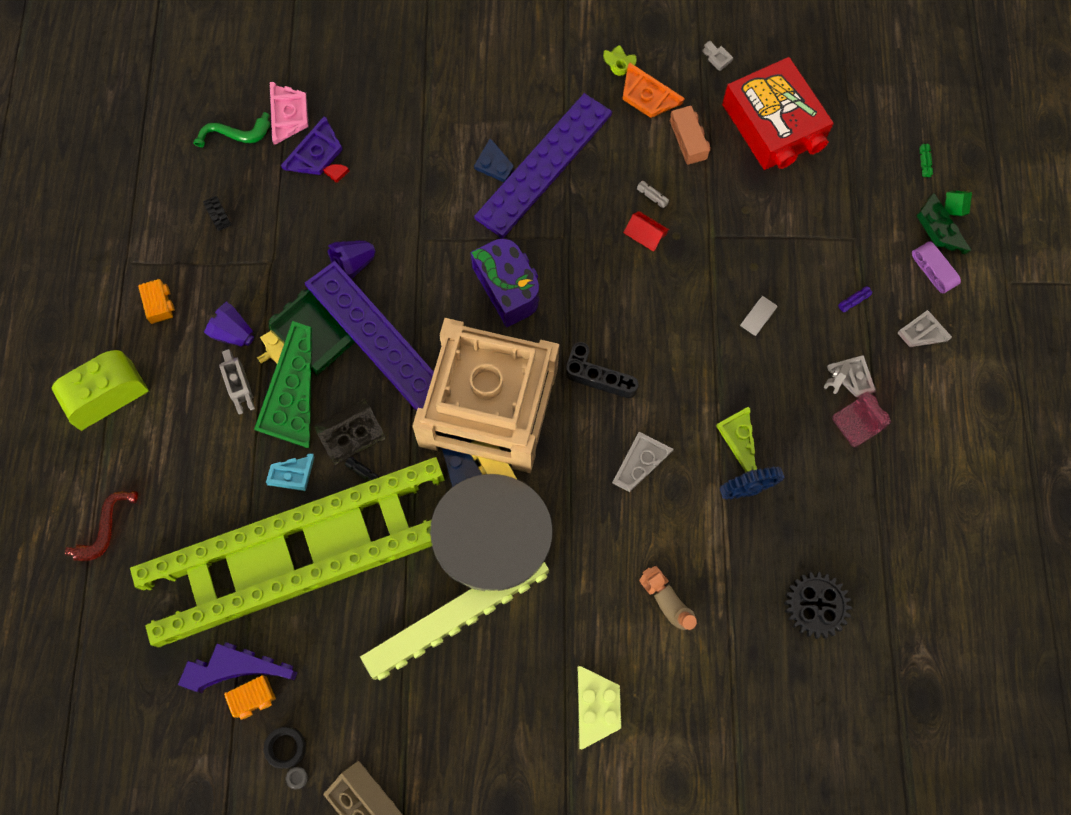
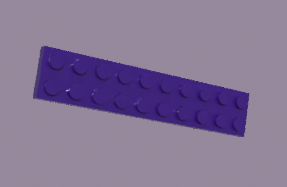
M584 93L475 214V220L503 239L611 117L612 111Z
M336 261L306 281L305 286L416 411L418 408L423 409L434 371Z

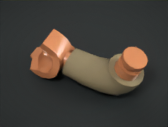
M657 566L646 569L639 581L650 595L657 592L654 597L666 618L679 629H693L697 624L694 612L679 599L669 584L664 586L668 583V579Z

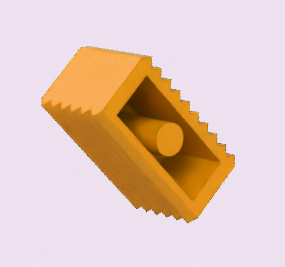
M160 279L138 285L145 315L151 324L173 318L172 311H174L172 301L168 299L170 290L167 284H163Z
M264 675L224 694L232 716L234 718L240 717L241 720L251 716L252 711L257 708L263 710L272 705L271 702L276 700L270 682Z

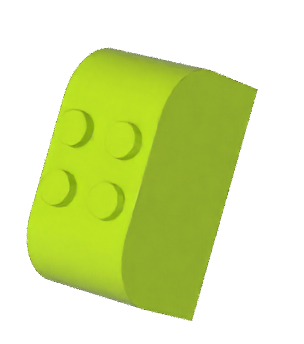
M112 350L98 355L60 377L52 386V391L69 422L80 431L149 392L133 362L119 350Z

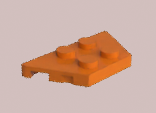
M628 64L622 98L624 101L650 118L683 104L685 98L633 64Z

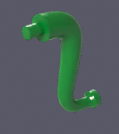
M263 112L262 117L256 120L254 128L250 131L235 129L220 123L206 124L199 131L198 137L194 139L193 144L198 147H204V138L207 133L212 131L221 133L239 142L256 143L267 134L271 125L268 121L270 115Z

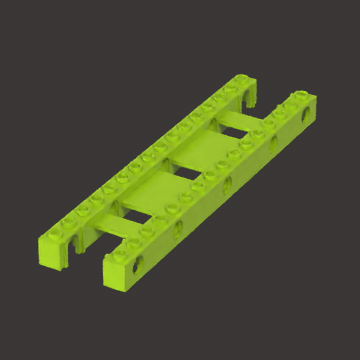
M437 457L131 567L134 585L141 590H152V587H154L152 581L166 578L170 581H176V578L188 574L197 605L183 612L177 611L175 615L158 621L153 620L150 624L145 625L150 645L159 648L431 547L430 530L432 520H424V523L409 528L398 497L412 492L414 494L417 493L416 491L419 490L418 485L423 482L433 481V484L439 485V482L445 481ZM378 503L390 535L371 542L361 511L365 507ZM303 531L313 564L295 570L285 539L289 538L288 536ZM226 558L236 592L217 599L208 567L212 566V563Z

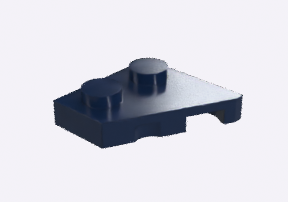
M489 139L476 161L474 169L505 182L513 172L514 165L498 146Z

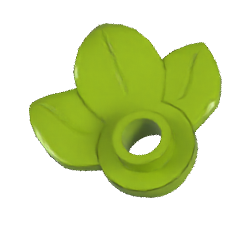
M620 45L614 48L612 52L604 51V60L611 66V70L615 75H625L628 64L631 63L634 66L636 64V55L626 56Z

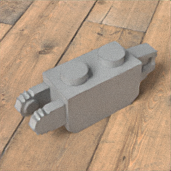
M229 349L222 351L225 362L221 363L219 367L228 394L234 402L238 414L244 413L241 402L247 401V406L250 410L255 409L252 400L254 397L242 363L238 357H233Z

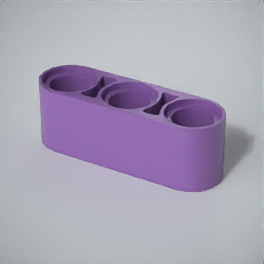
M927 242L912 251L913 259L939 292L946 293L961 283L958 273L932 242Z

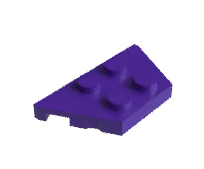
M326 117L319 121L281 164L283 170L321 175L324 172L323 169L329 166L342 151V146Z

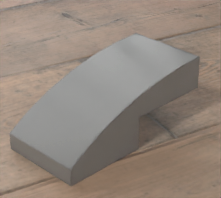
M762 296L740 326L754 336H757L778 306Z

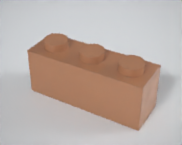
M692 106L671 111L669 121L687 165L706 160L711 148L709 142L704 138L703 127L698 123L697 112L693 111Z

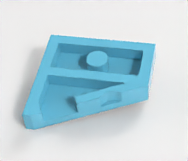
M307 454L308 457L297 460L293 458L286 462L271 464L266 480L267 485L306 491L315 458L314 454Z

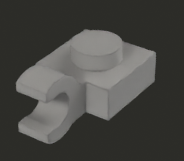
M711 41L704 45L706 47L703 49L704 54L709 56L708 60L719 71L732 62L733 57L722 46L717 49Z
M845 361L841 368L837 366L832 375L834 378L826 381L824 389H827L828 386H833L835 388L833 393L836 394L852 364Z

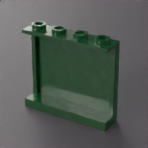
M309 289L302 290L295 301L288 302L281 313H276L269 319V330L283 344L287 338L292 321L312 328L311 371L316 376L355 343Z

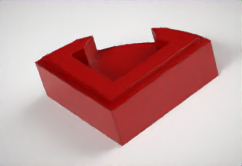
M333 164L324 168L323 171L337 183L349 172V169L344 165Z

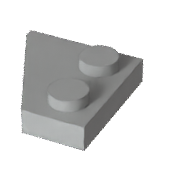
M928 310L898 332L909 347L946 342L952 338Z

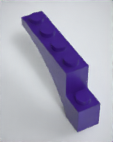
M225 642L224 646L216 645L209 664L197 659L195 663L188 661L178 685L203 693L204 689L235 677L272 675L295 680L298 672L292 670L293 666L283 662L280 666L273 664L274 659L266 656H262V659L254 657L255 652L246 649L243 652L236 651L237 646Z

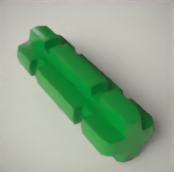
M922 144L919 148L920 154H922L920 155L921 168L923 169L922 176L929 178L933 175V168L931 167L933 166L931 152H929L931 147L929 144Z

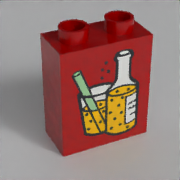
M790 57L727 85L722 105L764 170L775 165L779 169L786 168L797 159L798 154L808 151L811 155L816 154L828 145L827 137L833 126V121Z

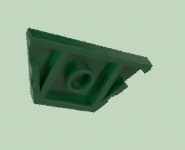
M932 194L916 215L935 246L945 247L951 251L960 249L962 254L966 255L971 251V248L959 232L958 226L950 218L948 211L944 209L937 196Z

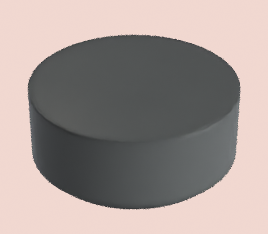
M301 767L290 769L286 775V783L292 789H301L308 782V773Z

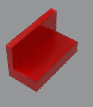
M638 211L632 215L623 233L654 252L661 238L666 236L669 229Z

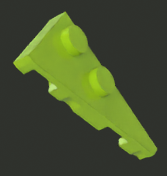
M747 407L716 425L745 472L757 470L754 457L753 430L750 422V408Z

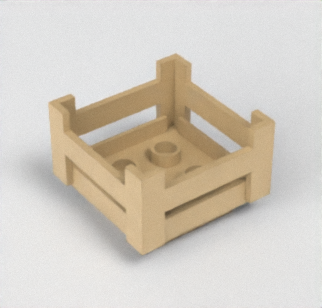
M444 318L440 332L442 347L423 409H417L412 426L418 446L438 451V447L488 458L512 464V469L531 473L548 400L558 370L559 344L540 340L539 343L465 327L464 322ZM435 431L510 448L511 452L436 435Z

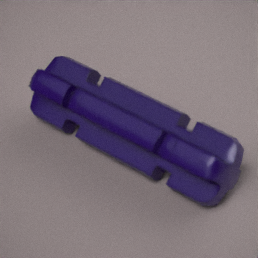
M868 286L862 288L861 291L851 295L847 300L840 302L838 305L839 309L842 312L848 311L862 302L863 299L870 297L872 290Z

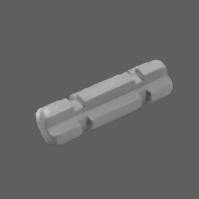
M641 181L638 184L637 190L641 193L644 192V195L655 203L658 202L660 207L665 208L669 203L667 197L661 196L660 192L652 186H648L645 181Z

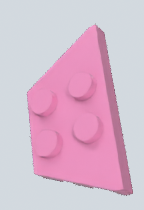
M270 82L272 141L274 144H278L308 127L307 96L305 92L295 91L286 86L283 88L276 86L274 82Z

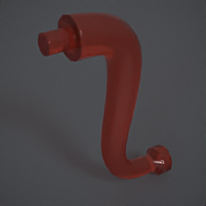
M115 492L109 495L102 506L99 532L95 543L91 546L78 544L75 548L67 547L65 555L73 556L75 561H90L101 557L110 544L112 510L115 502L123 499L129 500L130 503H136L138 492Z

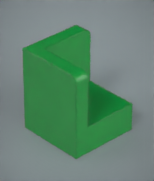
M958 190L947 192L945 210L948 211L949 215L963 216L969 214L972 192Z

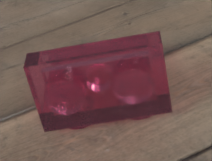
M869 391L862 394L857 401L832 417L835 424L853 447L859 446L883 431L891 423L887 412L880 408L877 399Z

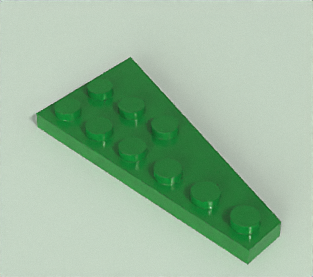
M292 321L254 428L256 431L306 448H310L311 327Z

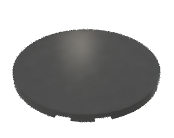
M478 475L458 483L442 497L431 521V543L439 564L454 580L476 590L502 591L524 583L541 568L551 547L552 522L545 503L527 484L505 475Z

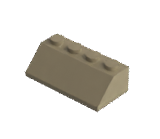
M359 761L341 773L323 794L339 815H402Z

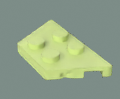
M578 666L579 749H584L621 729L620 685Z

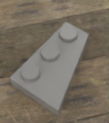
M638 432L613 480V484L631 492L674 449Z

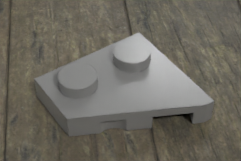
M864 355L827 366V369L833 374L837 366L841 368L845 361L852 364L842 384L855 397L875 392Z

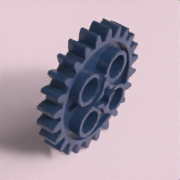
M767 467L763 470L748 471L740 477H735V479L724 483L719 489L723 499L726 500L729 498L737 499L741 496L749 497L762 492V490H767L775 486V484H779L785 477L781 468Z

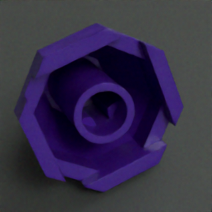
M367 241L334 242L328 246L330 248L328 249V255L331 263L336 261L351 279L374 259V254L376 253L373 244H369Z
M225 302L215 312L217 315L209 320L204 331L207 336L214 340L239 347L249 346L254 340V336H252L253 330L228 302Z

